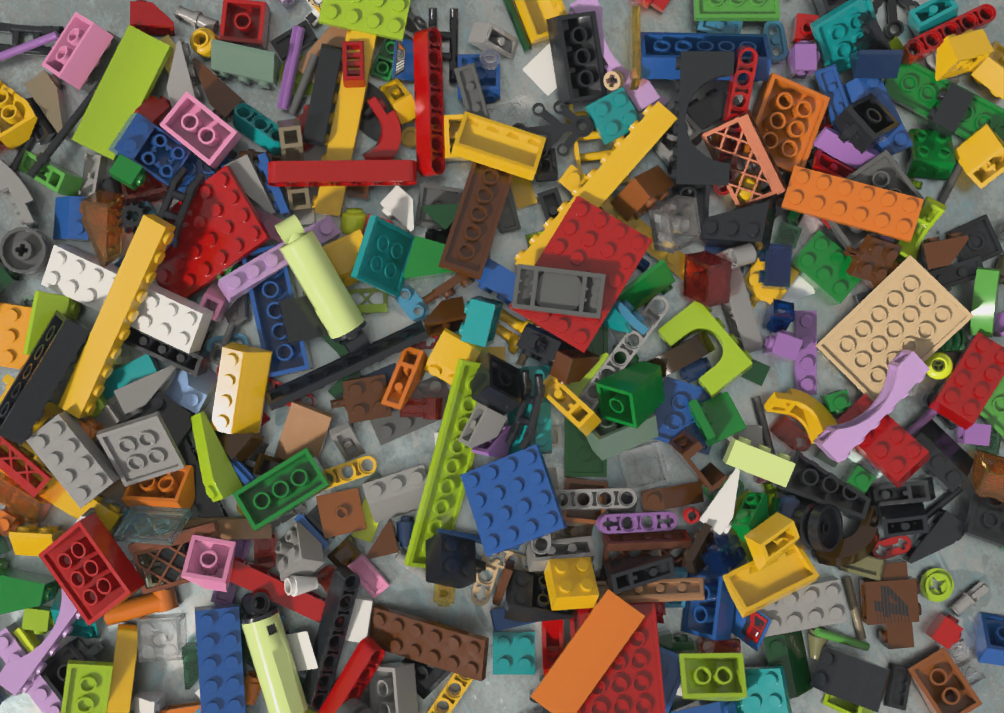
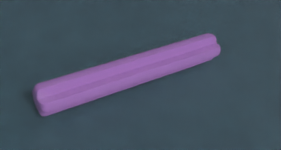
M294 25L292 28L277 102V108L288 110L290 107L305 28Z

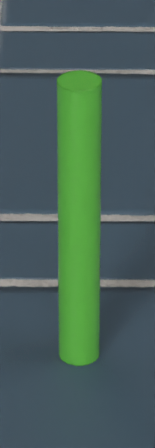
M818 627L814 630L815 636L864 651H868L870 648L869 643Z

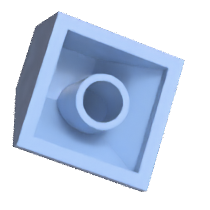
M178 369L165 395L182 407L198 414L205 411L216 390L217 373L208 369L207 373L194 376Z

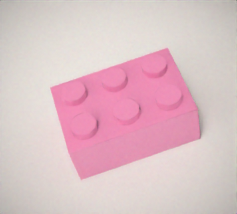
M75 12L45 58L42 66L80 90L87 83L88 76L93 68L99 64L104 51L110 47L114 36Z
M187 91L159 124L215 170L242 138L237 131Z

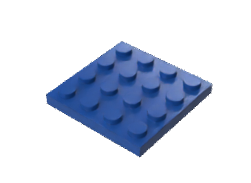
M538 444L460 475L486 557L494 556L567 528L540 445Z

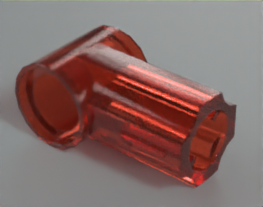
M409 398L403 409L400 410V417H423V419L441 420L442 398Z
M699 636L696 640V646L701 653L741 652L740 639L730 638L728 640L715 641ZM707 641H712L710 649L704 650L703 644Z

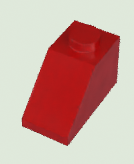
M145 0L130 1L131 26L148 35L175 36L174 22L153 2Z
M152 95L134 113L138 112L160 129L165 130L159 124L172 110L170 100L163 96L157 98Z

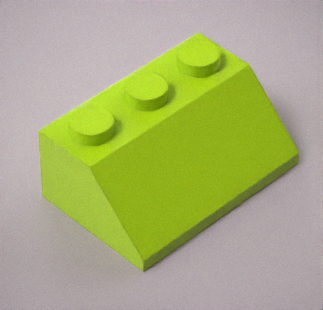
M35 290L23 354H31L56 310L77 320L81 309L80 302L67 296Z

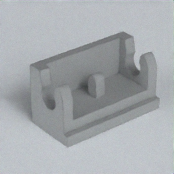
M84 153L85 165L82 177L84 181L80 191H78V196L101 200L102 191L100 185L103 183L102 180L105 179L108 159L102 155L95 154L93 156Z

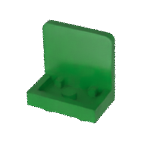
M910 129L908 135L913 146L910 147L911 158L905 169L906 176L948 180L956 164L952 136L947 137L935 130Z

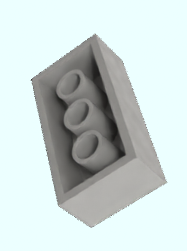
M67 411L56 415L26 440L80 508L93 501L120 479L113 465L73 415Z
M835 576L818 578L808 586L758 610L772 620L764 637L848 622L840 579Z

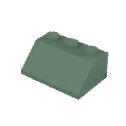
M212 39L211 69L217 74V77L229 80V77L237 78L238 82L250 84L251 81L267 89H270V86L277 87L282 62L275 52Z
M598 411L595 414L602 422L586 438L592 450L603 461L659 437L656 415L652 413L636 429L601 418V413Z

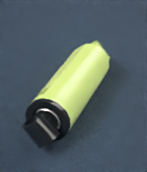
M294 214L276 224L275 228L285 243L280 247V251L313 305L322 324H324L332 341H342L351 356L370 345L369 340L362 331L367 322L357 308L356 303L349 291H347L312 230L305 232Z
M264 592L245 594L241 600V607L248 614L243 616L240 622L268 712H306L308 704L278 607H270V598ZM255 599L257 600V606H256V608H255V606H254V600H255Z

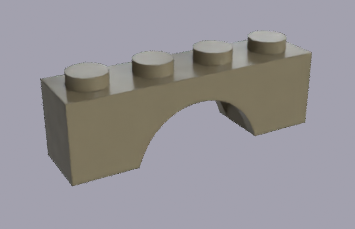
M299 118L277 121L282 160L304 161ZM286 187L290 211L311 208L308 187Z

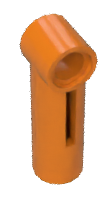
M174 586L169 590L162 589L126 599L103 616L106 624L111 626L179 607Z

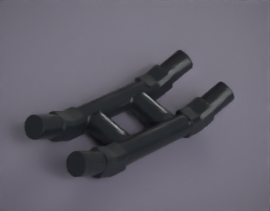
M429 8V28H437V8ZM450 8V32L440 31L442 40H450L449 52H442V61H449V82L455 84L457 79L454 68H458V8Z
M0 22V32L12 33V44L0 43V52L20 45L21 33L33 34V39H36L54 31L61 35L64 27L17 25ZM40 46L21 54L47 57L53 47Z
M180 167L178 172L170 179L168 190L157 215L165 221L166 219L174 221L172 225L176 228L173 233L177 241L171 245L172 247H178L179 237L181 236L182 225L193 197L205 179L202 174L198 173L187 186L186 194L178 191L177 189H179L180 184L183 182V178L188 173V170L184 167ZM173 198L182 201L178 214L169 210Z
M526 369L521 370L522 404L517 407L514 423L505 440V443L512 446L522 432L523 425L528 426L518 446L522 450L528 448L530 442L535 438L541 404L545 396L543 374L534 375L535 392L534 396L529 395L532 385L529 370ZM527 403L532 405L530 418L524 416Z

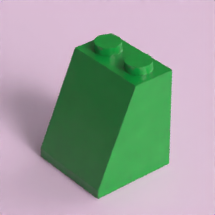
M415 236L403 275L405 280L416 281L452 276L458 273L438 267L445 244Z
M641 361L596 382L601 418L636 429L665 401L661 365Z
M14 568L0 571V615L41 606L55 599L60 585L52 576Z

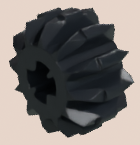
M133 198L130 203L127 201L123 202L124 209L117 208L122 214L116 216V219L121 221L118 225L119 228H125V233L130 234L133 232V235H135L143 215H148L152 208L145 206V201L140 200L137 202ZM134 213L138 214L136 221L132 220Z

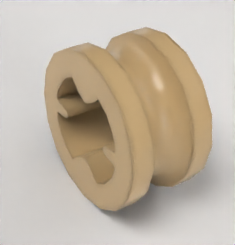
M619 70L609 71L604 76V85L608 90H617L625 84V76ZM611 77L617 78L618 82L615 84L611 82Z

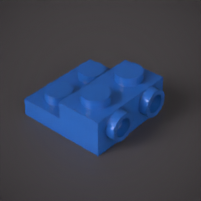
M458 54V67L475 63L485 102L492 103L496 99H500V54ZM458 86V99H462Z

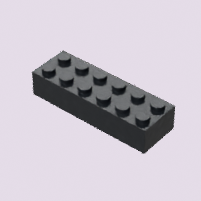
M56 310L0 404V436L20 445L30 438L33 432L32 427L44 414L43 409L47 402L52 401L55 396L54 390L59 383L64 381L67 375L66 370L70 364L72 365L78 357L77 352L81 345L83 346L87 342L90 331L79 321Z

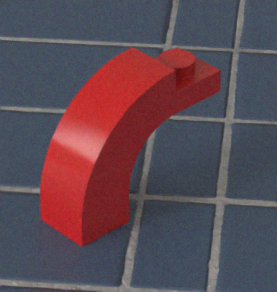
M371 96L366 101L380 122L381 135L376 145L363 153L362 156L365 160H393L401 141L399 119L393 109L385 113L384 110L387 107L380 97L376 99L375 96Z
M563 619L541 621L543 676H545L564 649Z

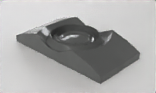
M517 264L512 308L600 319L606 274Z

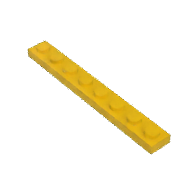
M570 164L557 182L572 193L579 184L583 187L588 180L585 178V174ZM610 195L599 209L652 239L653 241L646 253L658 262L663 259L670 272L690 286L703 269L641 219L636 220L633 218L626 222L611 204L614 198Z

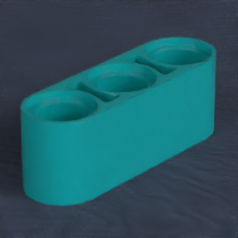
M246 103L236 105L233 115L234 128L271 154H282L278 124Z

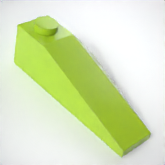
M202 411L190 418L206 494L213 502L228 497L243 486L205 412Z

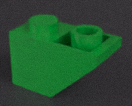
M761 492L747 493L731 523L732 528L742 541L746 542L744 535L768 519V495Z

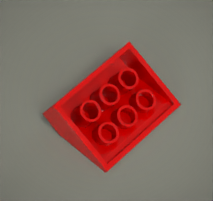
M96 513L79 520L39 554L41 560L88 626L92 625L146 584Z

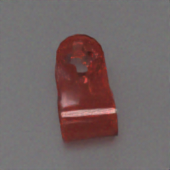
M785 414L769 429L777 438L785 442L793 450L804 452L811 446L809 436ZM796 438H803L802 443L804 445L796 446L798 443Z

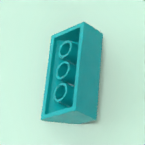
M549 366L518 368L520 369V379L521 370H529L532 385L529 395L534 396V375L543 374L544 381L549 376ZM544 397L536 426V435L528 447L538 444L542 454H552L550 401ZM527 403L524 415L529 418L532 409L531 404ZM517 408L508 413V425H513ZM523 425L519 437L509 447V455L522 450L518 446L528 426Z

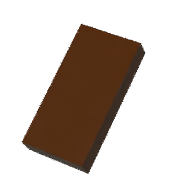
M506 560L492 600L494 605L500 606L514 569V560Z

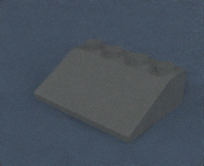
M887 149L845 178L924 199ZM826 220L845 249L848 246L857 249L867 234L876 237L881 236L880 234Z

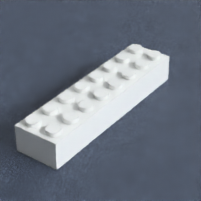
M54 245L41 285L100 312L119 267L72 245ZM151 283L147 289L148 295L138 309L139 315L132 322L131 327L188 354L200 351L214 311Z

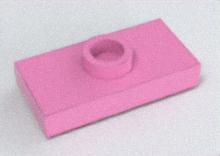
M364 553L360 554L348 565L351 570L360 576V584L373 599L390 586L388 580Z

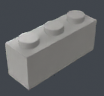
M591 536L551 540L550 550L542 555L536 554L532 550L531 542H529L525 552L529 572L545 571L549 559L591 557V562H593L595 558ZM546 540L535 541L536 549L544 551L547 548Z

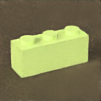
M739 436L738 439L731 438L722 460L730 466L783 487L787 486L796 463L790 460L791 456L779 452L778 455L771 453V448L759 444L758 447L751 445V440Z

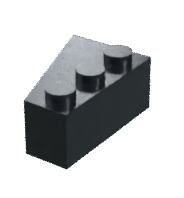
M770 201L703 218L700 239L707 247L734 248L751 243L755 250H769L776 209Z

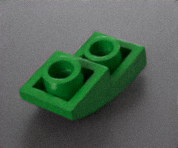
M384 38L380 52L376 55L370 74L389 82L392 79L394 39Z

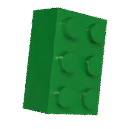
M820 230L813 232L788 262L792 268L800 272L799 276L833 305L841 304L861 280V278L851 276L846 272L851 264L852 257L846 256L844 250Z

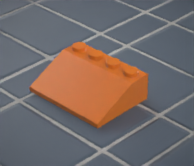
M772 73L769 75L768 81H763L751 114L779 171L792 174L794 165L803 168L806 166L830 97ZM742 142L740 153L749 156L751 147L749 144Z

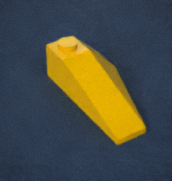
M0 80V141L12 151L30 139L37 116L27 100L19 96Z

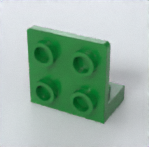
M724 392L700 404L697 399L688 402L689 411L708 447L746 429V425L728 392Z

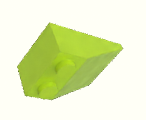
M743 653L679 654L683 699L740 701L747 697Z

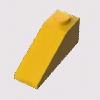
M549 375L543 381L545 384L544 397L587 437L602 421L564 384L559 383L557 378Z

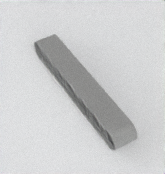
M656 296L649 301L640 313L643 317H649L652 320L649 330L642 335L631 326L633 331L625 333L578 398L592 411L599 403L598 396H590L588 389L591 386H596V382L603 379L601 372L604 369H610L614 374L627 366L667 313L669 302L666 298ZM658 299L663 300L665 303V308L661 312H656L653 308V303ZM631 334L639 337V342L635 346H630L627 343V338ZM622 351L626 354V360L623 363H617L614 360L616 352Z

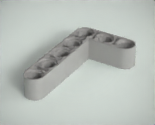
M751 243L730 248L710 258V265L730 331L739 341L738 346L742 351L747 350L749 353L761 350L763 347L760 331L740 267L756 261V250Z
M630 488L555 490L556 496L562 494L567 498V504L560 506L561 511L627 509L637 502V495ZM606 493L610 496L611 500L608 505L600 503V494ZM622 493H629L632 496L630 504L627 505L621 501ZM579 494L588 496L589 503L582 506L577 502ZM551 534L541 537L547 542V548L544 551L536 549L535 541L537 539L531 541L532 550L536 554L542 555L550 550Z

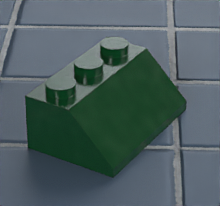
M802 630L764 637L761 643L765 666H784L789 699L799 697L813 689L810 686L812 680Z

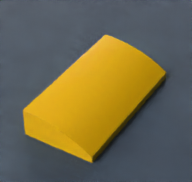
M513 0L531 45L549 39L546 19L568 15L562 0Z
M465 111L451 154L533 181L546 137Z
M794 545L760 571L757 570L753 560L724 574L722 577L742 618L808 586L815 582L820 575L804 550Z

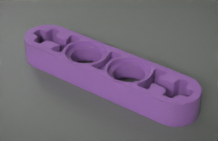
M670 511L604 513L598 516L596 520L598 530L607 534L670 531L678 523L677 516ZM629 516L632 524L629 528L625 529L622 522L625 517ZM650 516L652 523L649 527L645 528L642 523L643 518ZM667 517L671 519L667 524L658 523V519H666ZM608 520L616 522V525H608L607 527L603 526V522H606Z

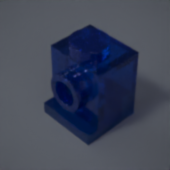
M773 299L765 314V328H769L772 332L787 330L790 323L795 320L794 303ZM778 309L785 310V312L779 313Z

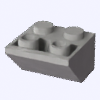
M296 522L275 544L281 581H285L291 575L312 576L325 562L322 544L300 522Z

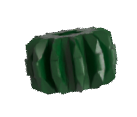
M962 329L958 330L936 352L955 353L964 351L967 348L965 331Z

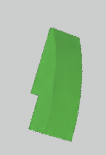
M977 267L971 312L974 317L971 318L970 335H975L979 332L986 337L992 338L994 334L996 310L998 308L1000 269Z

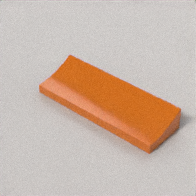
M607 589L530 697L551 713H577L645 616Z

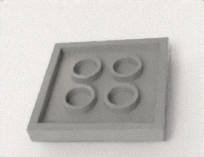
M159 411L99 430L96 434L125 487L185 468L186 463Z

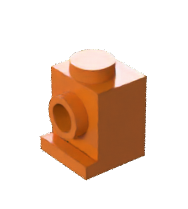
M91 416L79 420L78 423L96 444L99 440L96 434L99 430L105 429L104 426Z
M11 507L0 510V535L4 537L9 536L10 531L16 530L18 526H24L28 517Z

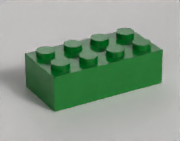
M306 447L235 491L232 495L253 530L259 531L333 484L312 449Z

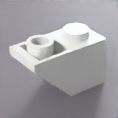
M395 186L380 203L383 207L381 211L389 219L392 217L399 221L397 224L399 228L406 232L410 231L413 234L415 232L414 200L399 186Z

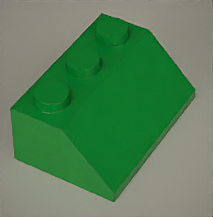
M662 259L626 285L618 298L622 302L626 299L635 307L633 312H638V308L643 305L646 307L649 301L660 292L664 295L673 288L671 284L675 282V279L666 262Z

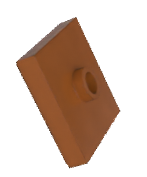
M358 487L316 496L324 538L367 529Z

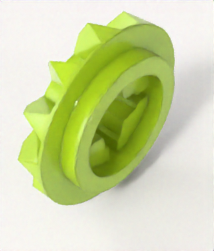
M935 567L927 569V572L921 575L919 585L921 593L926 599L933 602H942L950 597L954 589V581L946 570ZM933 579L941 581L938 585L939 591L936 588H931Z

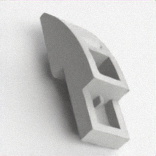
M0 160V191L2 193L10 192L7 196L11 204L17 206L19 210L17 216L22 225L26 224L29 228L38 225L29 205L36 202L31 191L24 181L7 164Z

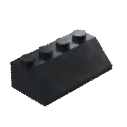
M582 12L546 19L559 101L568 104L598 99L608 95L607 88L603 82L605 73L596 12Z

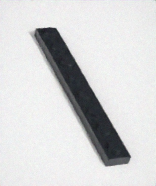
M420 320L371 343L353 356L347 354L266 392L269 407L272 411L284 407L286 404L303 398L313 391L322 389L337 380H342L346 376L356 371H361L365 367L380 362L384 358L399 353L414 344L421 343L429 338L422 321Z

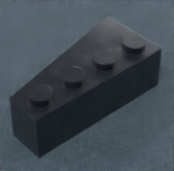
M794 450L789 453V456H791L790 460L796 463L787 486L779 485L777 492L784 495H795L799 498L798 500L804 502L832 504L840 510L842 516L856 521L865 520L871 501L869 497L851 485L844 483L831 472L829 473L820 467L818 463L805 457L800 451Z

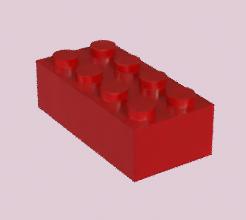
M977 332L968 342L967 348L958 358L951 374L945 379L928 407L965 430L971 427L1004 376V347Z
M864 394L836 420L837 425L861 415L872 405L873 401ZM888 414L880 420L878 427L871 430L865 436V440L861 444L854 447L897 488L902 486L930 459L929 451Z

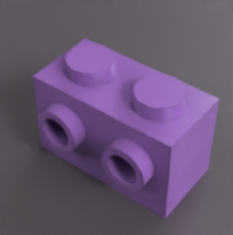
M799 41L788 51L786 56L787 79H808L817 70V64L820 61V51L817 50V44H810V41Z
M777 330V332L770 333L769 336L765 337L762 348H765L764 354L785 361H796L803 340L793 337L794 333L790 331Z

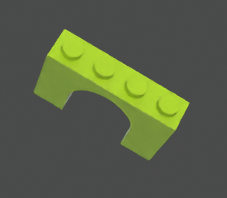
M696 299L659 328L658 335L670 349L682 343L689 336L705 330L707 334L714 336L720 342L723 349L720 361L698 379V383L707 394L714 398L752 368L753 363L751 361L753 358L747 350L742 351L738 346L739 341L732 333L728 334L724 330V323L718 317L715 319L710 313L712 310L705 301L701 303L699 299Z

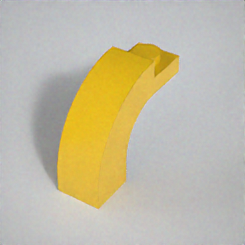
M790 388L786 393L774 392L764 404L766 412L786 414L798 420L807 430L812 444H815L813 441L828 426L837 425L834 417L823 404L809 394L797 389Z

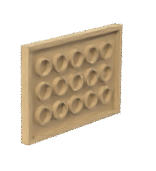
M909 255L815 346L874 402L884 386L888 364L903 349L914 351L925 362L974 316Z

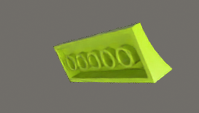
M128 25L72 140L116 161L118 156L108 150L131 114H134L135 110L149 98L173 48Z

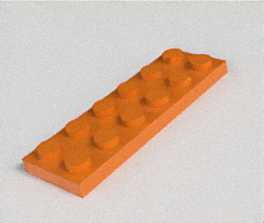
M794 165L782 208L910 243L924 199Z

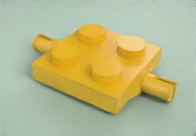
M785 247L780 256H775L767 250H763L757 258V262H754L752 268L744 277L746 288L752 295L750 298V302L753 301L752 308L755 307L759 300L775 308L800 273L786 262L793 253V250L790 249L787 253L789 248Z

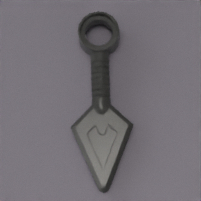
M248 293L237 298L224 314L228 327L221 344L213 347L209 355L211 361L220 366V360H217V355L222 352V347L230 343L236 327L248 319Z

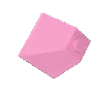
M192 535L181 577L205 589L227 592L232 574L236 542Z

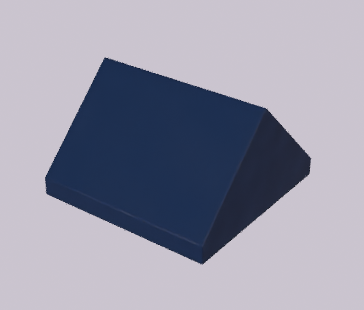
M858 50L849 54L853 78H897L903 50Z

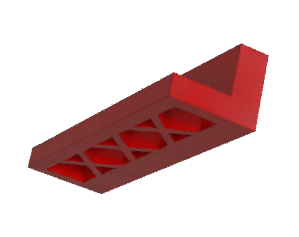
M0 436V445H5L9 449L8 454L0 447V469L32 497L35 498L44 494L48 489L46 485L53 477L9 439ZM15 459H22L25 462V467ZM31 473H38L44 478L41 482Z

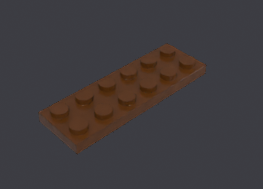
M476 162L472 163L438 267L478 280L481 279L514 176L513 174Z
M378 604L372 606L370 637L384 651L481 682L486 678L488 637Z

